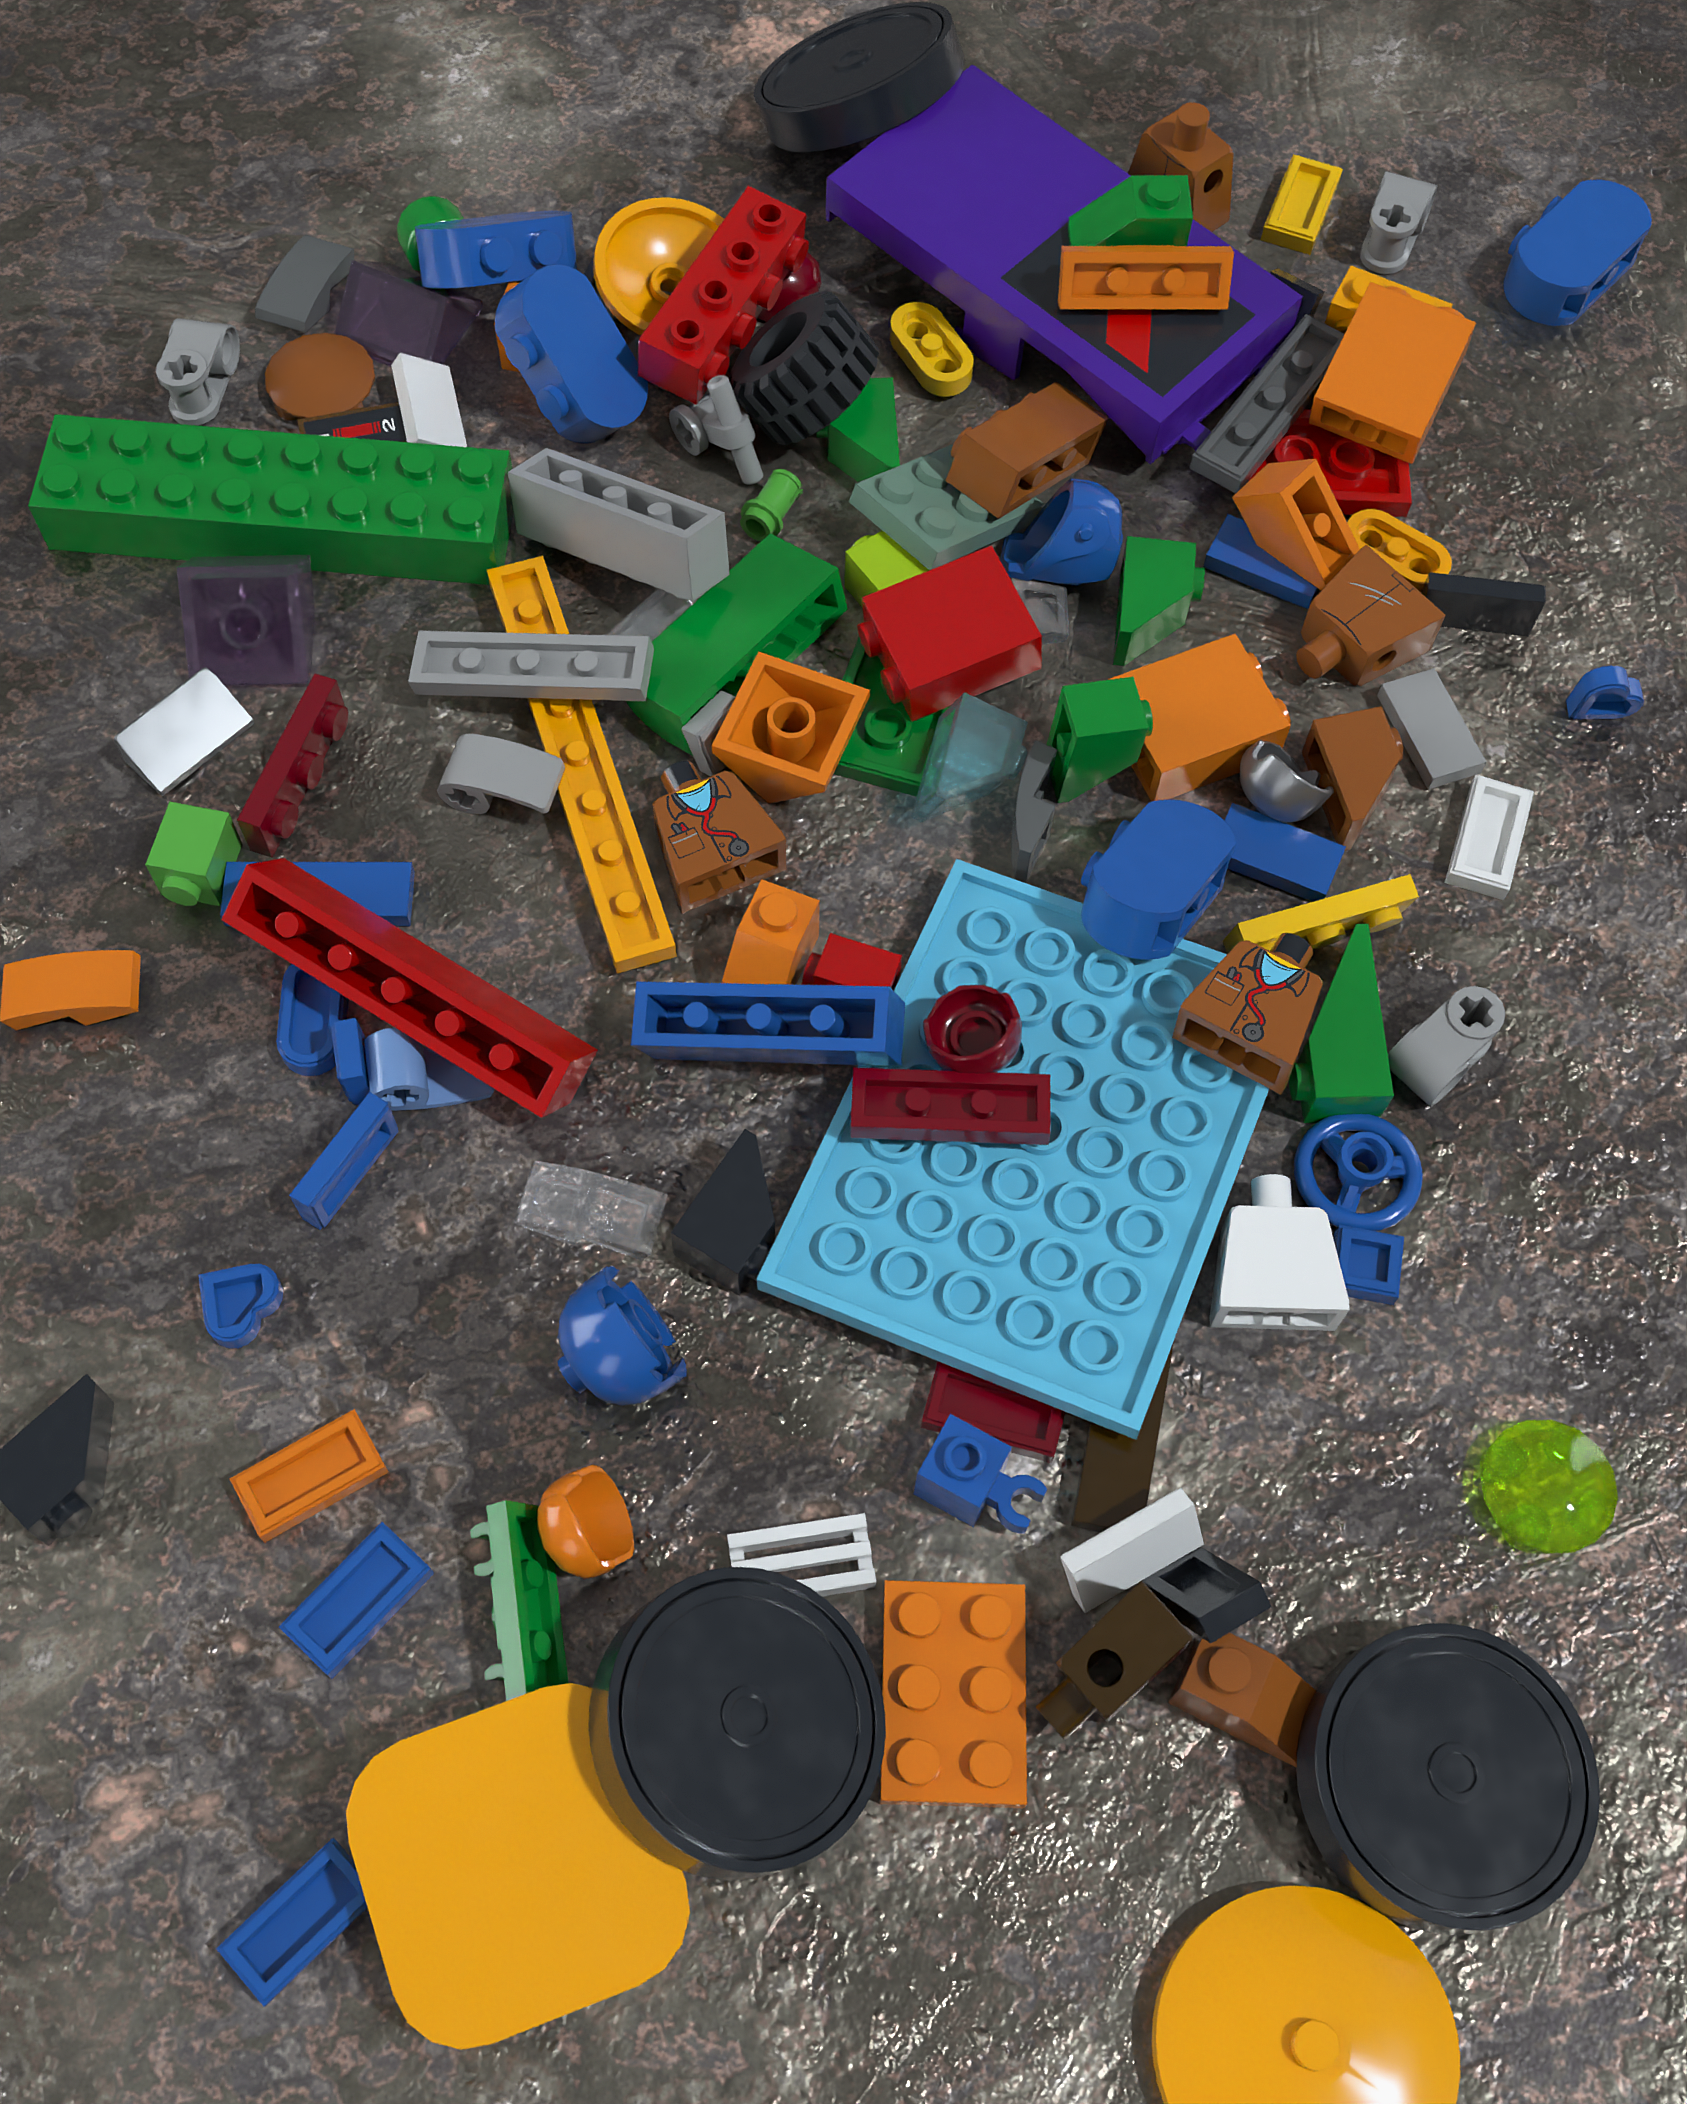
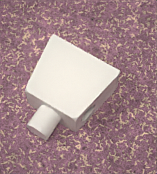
M1269 1174L1252 1179V1206L1239 1205L1232 1207L1222 1226L1209 1317L1210 1327L1335 1331L1350 1309L1327 1213L1323 1209L1316 1207H1292L1291 1180L1286 1176Z

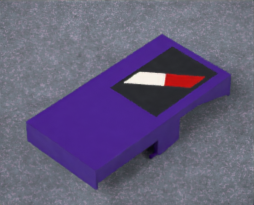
M973 64L962 72L953 87L938 101L913 118L884 132L827 177L825 220L831 222L838 216L965 311L963 330L958 326L954 330L973 355L1012 380H1016L1020 376L1025 341L1070 374L1146 455L1145 461L1149 464H1152L1162 454L1164 455L1176 443L1179 445L1182 443L1187 444L1196 452L1211 433L1200 422L1253 374L1257 376L1293 331L1303 298L1299 293L1231 246L1234 251L1228 309H1060L1058 293L1061 247L1069 246V217L1131 175ZM1195 220L1192 221L1187 246H1230Z

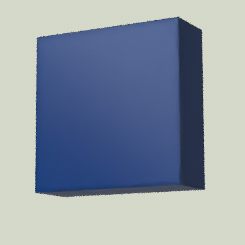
M356 1018L334 1021V1026H331L337 1079L349 1102H352L353 1105H359L370 1092L364 1040L366 1038Z
M1339 1225L1334 1232V1243L1348 1297L1394 1305L1399 1298L1404 1237Z

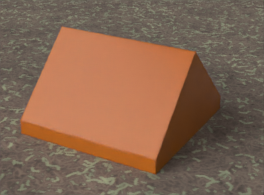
M758 651L711 745L712 753L768 804L823 793L827 789L870 697V690Z

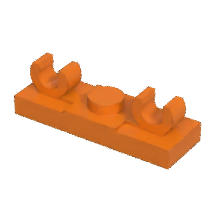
M1062 246L1058 305L1060 309H1228L1234 251L1231 246Z

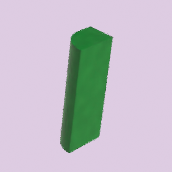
M770 533L729 570V576L705 592L652 641L654 654L646 701L625 702L639 719L658 736L693 756L681 728L721 690L736 697L758 651L792 663L848 610L838 567Z

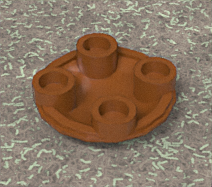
M327 332L304 335L286 343L271 357L265 371L266 392L272 399L277 414L285 420L303 418L314 421L363 412L362 401L369 395L375 380L373 360L365 348L347 336Z

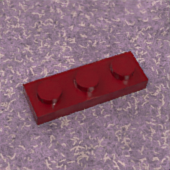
M314 673L237 818L243 836L252 852L273 858L282 838L287 839L291 836L298 821L299 805L307 790L314 789L320 781L324 768V757L333 740H340L346 730L349 712L348 708L344 705L336 679Z
M853 1067L851 1138L1049 1145L1050 1074L998 1072L980 1074L941 1070Z

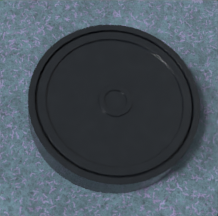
M930 2L893 4L843 19L795 44L771 63L762 73L754 88V98L774 145L794 152L828 150L850 145L881 134L906 122L930 107L957 82L965 67V57L952 16L945 7Z
M725 1567L690 1576L671 1586L635 1612L617 1632L604 1653L592 1687L589 1705L590 1748L600 1785L610 1806L634 1838L650 1852L672 1866L700 1877L735 1881L755 1879L797 1866L826 1851L843 1837L866 1807L874 1791L884 1756L886 1726L883 1695L872 1660L861 1639L843 1615L824 1597L797 1580L773 1571L750 1567Z
M1427 1623L1393 1631L1343 1659L1320 1684L1303 1718L1298 1739L1296 1774L1299 1797L1310 1833L1330 1868L1344 1885L1359 1899L1389 1919L1413 1929L1446 1935L1471 1934L1508 1927L1528 1920L1556 1902L1571 1886L1584 1866L1595 1838L1600 1805L1599 1777L1590 1739L1580 1716L1560 1685L1532 1657L1502 1638L1483 1630L1448 1623Z

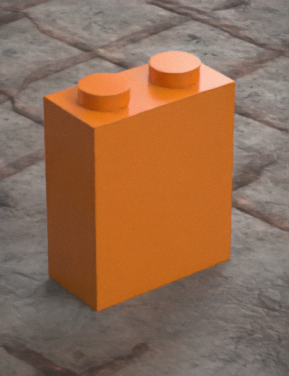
M1370 282L1314 396L1309 423L1413 464L1467 352L1476 322L1465 318L1459 311L1445 306L1435 307L1412 298L1408 292L1394 286L1383 287Z
M1236 633L1108 679L1134 677L1140 700L1146 699L1150 704L1153 716L1152 734L1146 736L1138 761L1131 766L1151 802L1168 800L1240 773L1242 756L1252 744L1258 740H1263L1280 745L1283 748L1291 727L1287 707L1281 699L1273 697L1263 680V673L1258 659L1253 653L1246 652Z

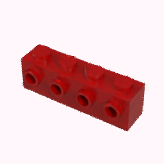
M747 186L639 338L638 376L697 405L708 390L707 384L709 380L719 375L725 376L730 356L736 347L740 349L746 347L754 333L757 322L756 318L763 308L768 311L773 308L781 293L783 279L789 271L797 272L803 264L809 248V241L804 239L807 214L751 186Z

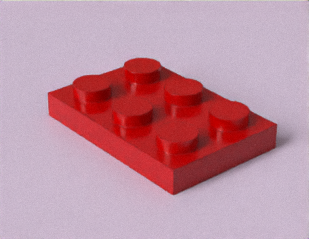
M1304 409L1250 478L1251 480L1270 463L1316 459L1343 514L1353 515L1362 510L1376 509L1386 512L1393 517H1407L1412 504L1408 462L1310 424L1311 409Z

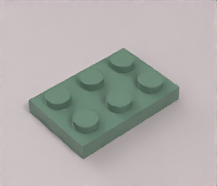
M953 444L856 483L849 503L929 570L954 561L1028 527L1045 504L1037 497H1034L998 519L945 481L954 460L951 456Z

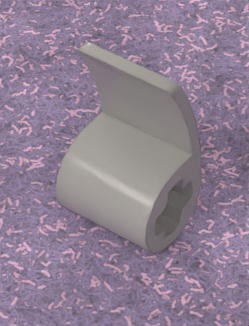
M464 734L459 736L437 792L439 797L449 806L469 814L486 813L494 796L516 802L542 813H547L550 810L563 776L565 765L561 758L523 744L485 735Z

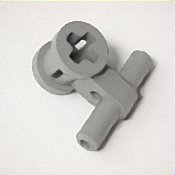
M723 375L713 377L707 384L708 390L697 405L686 406L681 404L670 411L669 420L671 427L681 445L692 455H698L708 448L709 442L731 450L742 482L748 485L755 484L762 479L763 472L752 444L755 433L746 412L741 411L728 377Z

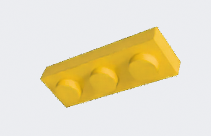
M1409 874L1237 923L1225 937L1223 944L1227 954L1238 942L1249 940L1270 951L1282 933H1292L1308 941L1312 949L1322 948L1346 937L1345 931L1353 929L1356 924H1369V930L1372 933L1400 923L1403 920L1401 913L1419 898L1412 876Z

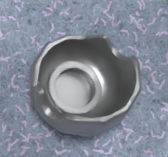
M1258 740L1242 756L1240 762V782L1245 795L1260 813L1283 823L1303 820L1320 808L1334 793L1331 786L1326 789L1318 788L1321 777L1320 773L1316 770L1300 772L1294 759L1280 745Z

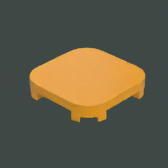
M575 1683L543 1687L400 1740L375 1755L354 1782L346 1809L348 1841L392 1993L407 2023L433 2043L460 2050L490 2045L635 1988L663 1971L683 1943L690 1915L684 1872L663 1861L645 1848L628 1831L610 1806L600 1785L590 1748L589 1705L592 1688Z

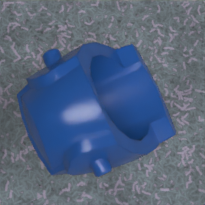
M1069 479L1044 505L1023 534L1013 533L1004 539L1000 561L1009 577L1028 582L1034 579L1068 585H1080L1081 583L1109 579L1117 565L1123 543L1122 508L1119 500L1107 488L1097 482Z

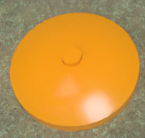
M1280 1886L1246 1894L1225 1904L1207 1916L1181 1943L1167 1967L1156 1997L1152 2023V2053L1157 2084L1164 2104H1456L1460 2081L1458 2033L1452 2009L1435 1971L1410 1937L1394 1922L1374 1908L1345 1894L1310 1886Z

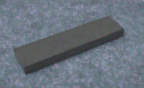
M1305 314L1192 455L1190 469L1237 493L1246 485L1312 401L1341 343L1344 333Z

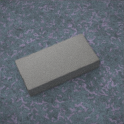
M1435 668L1381 684L1377 696L1394 728L1398 730L1402 743L1428 790L1482 772L1486 760Z

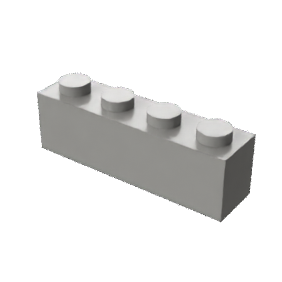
M545 448L508 472L517 534L543 543L547 547L556 548L582 558L591 564L613 570L628 576L632 580L644 582L674 594L678 598L694 601L702 596L706 591L730 575L725 512L549 448Z

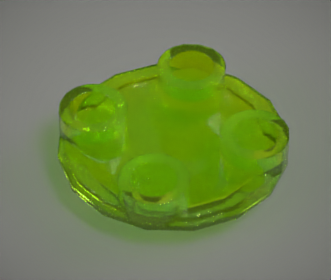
M1526 1420L1504 1430L1482 1454L1480 1460V1479L1483 1500L1496 1524L1502 1529L1505 1540L1513 1548L1521 1551L1537 1550L1544 1554L1574 1553L1595 1543L1612 1523L1618 1501L1614 1470L1601 1448L1579 1429L1555 1420Z

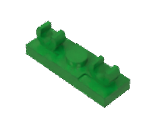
M509 1500L486 1506L488 1522L478 1523L470 1530L472 1539L490 1541L491 1559L486 1563L475 1565L474 1574L491 1577L493 1596L492 1621L496 1630L498 1650H501L502 1663L490 1666L484 1673L485 1680L504 1681L506 1701L543 1687L569 1683L555 1562L544 1551L538 1533L539 1505Z

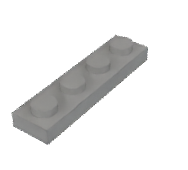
M418 631L408 683L415 695L646 701L654 647L649 636Z

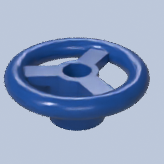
M1334 1115L1320 1120L1304 1134L1296 1149L1294 1158V1176L1300 1195L1308 1207L1323 1209L1328 1215L1329 1223L1335 1227L1344 1225L1371 1231L1387 1229L1403 1220L1412 1211L1421 1193L1423 1172L1415 1147L1399 1128L1375 1115ZM1345 1131H1360L1348 1137L1346 1141L1338 1134ZM1320 1146L1338 1165V1176L1343 1185L1336 1204L1332 1203L1321 1192L1314 1177L1313 1162ZM1356 1161L1365 1164L1369 1172L1363 1173L1358 1171L1352 1162ZM1403 1178L1401 1190L1389 1206L1376 1212L1356 1213L1363 1191L1378 1185L1385 1179Z

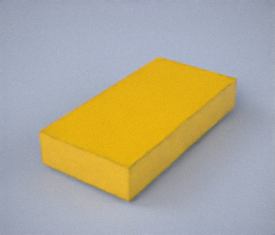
M1293 154L1263 227L1260 240L1311 255L1338 187L1343 169Z

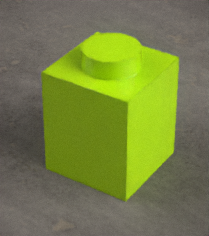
M880 531L875 535L861 537L850 549L845 551L844 587L862 607V597L929 571V569L884 531Z

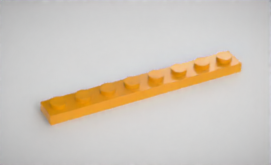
M543 556L487 570L489 584L505 633L569 634ZM527 698L544 752L561 758L565 765L557 792L616 973H622L677 957L675 942L592 700Z

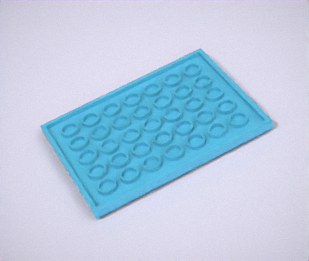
M956 859L894 989V992L905 1002L901 1066L858 1065L857 1068L947 1071L941 1068L933 1059L927 1048L923 1031V1021L929 1015L937 999L960 985H986L996 989L998 992H1006L1013 999L1022 1021V1039L1015 1057L1006 1068L998 1071V1073L1050 1074L1049 1145L851 1138L852 1077L757 1277V1289L1136 1440L1269 1088L1172 1038L1180 1006L1227 954L1182 939L1170 956L1160 959H1135L1116 954L1097 943L1086 931L1081 919L1083 903Z

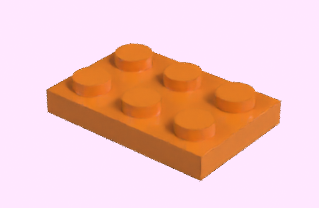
M885 1580L882 1695L885 1710L886 1736L884 1756L880 1769V1804L1025 1808L1027 1805L1025 1584Z

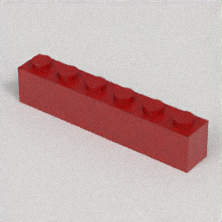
M285 858L247 864L221 919L541 1118L571 1103L598 1049Z

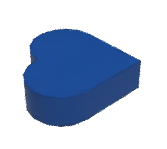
M1603 666L1587 672L1581 677L1566 699L1568 717L1573 719L1623 718L1636 713L1644 704L1640 681L1628 677L1627 671L1620 666Z
M247 1264L199 1274L203 1317L207 1332L220 1346L228 1349L241 1348L253 1341L260 1330L261 1319L274 1313L283 1300V1287L279 1278L268 1266L262 1264Z

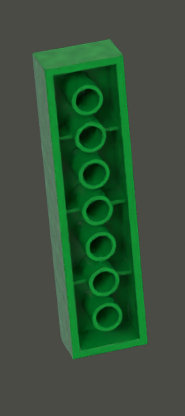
M55 414L28 507L49 550L490 585L487 570L504 566L514 514L508 472L513 468L509 450Z

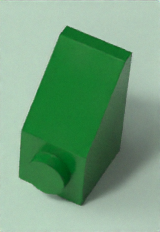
M1188 175L1130 176L1069 217V246H1187L1193 221Z
M893 377L870 378L857 399L837 419L816 433V438L827 437L828 461L857 482L900 466Z
M1127 536L1119 574L1113 665H1127L1184 626L1190 602L1200 603L1204 587L1205 568L1195 567L1196 543Z
M1134 677L1062 686L1046 744L1057 749L1052 784L1058 803L1070 802L1138 761L1146 736L1152 734L1153 716L1149 702L1146 699L1140 700Z

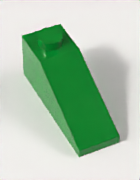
M1369 924L1355 925L1298 1062H1295L1289 1077L1291 1098L1293 1101H1301L1303 1123H1317L1329 1116L1346 1114H1370L1381 1118L1394 1097Z

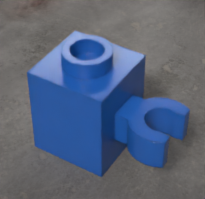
M950 1414L917 1473L913 1495L973 1528L983 1509L988 1505L996 1510L997 1517L1005 1528L1014 1533L1025 1534L1031 1520L1013 1509L1011 1499L1023 1494L1041 1503L1047 1488L1040 1480L1033 1476L1017 1475L1009 1477L1003 1472L1012 1447Z

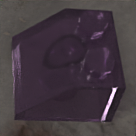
M310 555L192 557L177 567L189 678L200 669L207 667L224 685L308 684L310 682L315 623Z

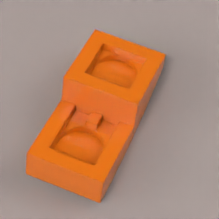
M133 950L81 951L40 956L4 964L0 1022L17 1031L69 1016L87 1026L138 1012L141 955Z

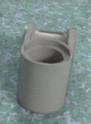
M1389 171L1385 172L1371 210L1369 221L1371 226L1363 242L1360 254L1362 263L1369 270L1380 274H1393L1404 268L1418 234H1421L1424 229L1438 185Z
M181 318L174 320L172 323L168 342L156 366V374L160 384L169 390L168 406L173 419L179 424L199 426L208 423L219 412L230 377L236 371L239 362L240 341L238 332L232 324Z
M1464 987L1455 992L1428 1019L1413 1027L1388 1053L1390 1071L1430 1107L1434 1106L1456 1086L1467 1071L1488 1051L1492 1038L1504 1024L1505 1010L1503 1003L1496 994L1482 987Z

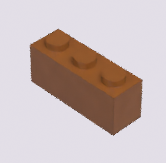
M1055 382L1035 394L1033 392L1028 393L1019 403L1005 411L1003 409L996 411L989 420L974 428L967 427L963 430L952 446L951 456L954 460L945 481L1000 519L1089 464L1109 418L1064 386Z

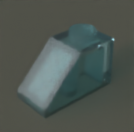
M964 692L938 719L911 818L924 822L986 797L1006 779H1015L1022 769L1027 755V748L1022 746L1028 722Z

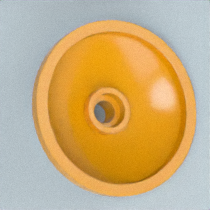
M663 197L632 203L613 215L605 224L598 237L593 257L595 283L602 300L611 313L627 328L641 336L670 296L663 291L673 292L724 218L697 203L683 199Z

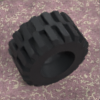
M830 291L816 292L791 303L769 319L752 336L746 347L742 349L728 379L737 402L775 444L788 445L819 432L837 419L857 399L877 366L879 348L835 294H832Z

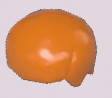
M590 1465L568 1473L547 1487L541 1497L538 1508L537 1529L544 1551L562 1571L583 1579L594 1578L606 1574L633 1556V1527L626 1503L615 1482L600 1466Z

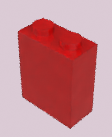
M992 545L862 597L864 622L857 625L861 643L870 658L877 655L885 668L881 670V678L885 690L893 704L902 701L911 721L1041 669L1042 635Z

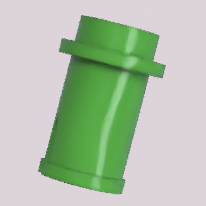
M776 469L769 476L768 482L755 499L746 501L741 508L742 518L740 524L748 536L757 541H762L770 533L778 536L783 529V517L795 500H798L803 493V489H800L802 484L797 476L785 469Z

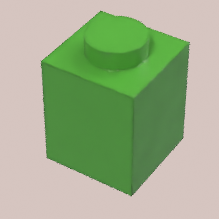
M169 801L145 865L160 894L168 900L185 906H194L197 902L220 906L226 862L237 861L243 843L229 812Z

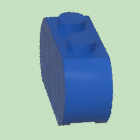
M1608 180L1581 181L1564 198L1556 196L1548 204L1540 220L1533 227L1525 225L1517 233L1509 246L1508 254L1512 256V259L1504 277L1503 288L1511 306L1522 316L1540 324L1551 326L1573 324L1634 265L1637 253L1652 224L1651 213L1647 204L1633 190Z
M569 211L519 212L415 226L423 287L464 288L526 279L542 267L554 264L565 265L578 270L572 212Z
M548 265L534 272L502 297L495 315L496 334L505 347L509 361L520 371L536 397L540 411L550 420L560 436L576 443H594L638 418L647 401L648 380L638 376V362L586 275L569 266Z
M1181 800L1149 802L1132 822L1123 820L1115 831L1109 848L1104 854L1096 851L1092 855L1081 878V885L1087 887L1081 910V919L1088 934L1104 948L1125 957L1149 960L1170 956L1223 888L1226 871L1236 846V838L1230 826L1211 810Z

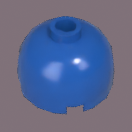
M608 1266L586 1280L569 1296L559 1319L558 1340L564 1356L558 1359L557 1363L566 1381L579 1393L589 1389L599 1399L620 1406L646 1402L664 1393L685 1378L687 1366L684 1358H681L672 1365L671 1359L663 1345L670 1346L676 1340L656 1308L632 1281L620 1288L612 1281L619 1270L613 1266Z

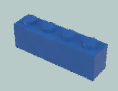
M636 982L631 1046L654 1059L901 1066L905 1002L889 986Z

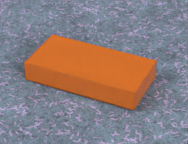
M353 1409L231 1477L230 1481L259 1538L266 1543L384 1476L389 1471L359 1415Z

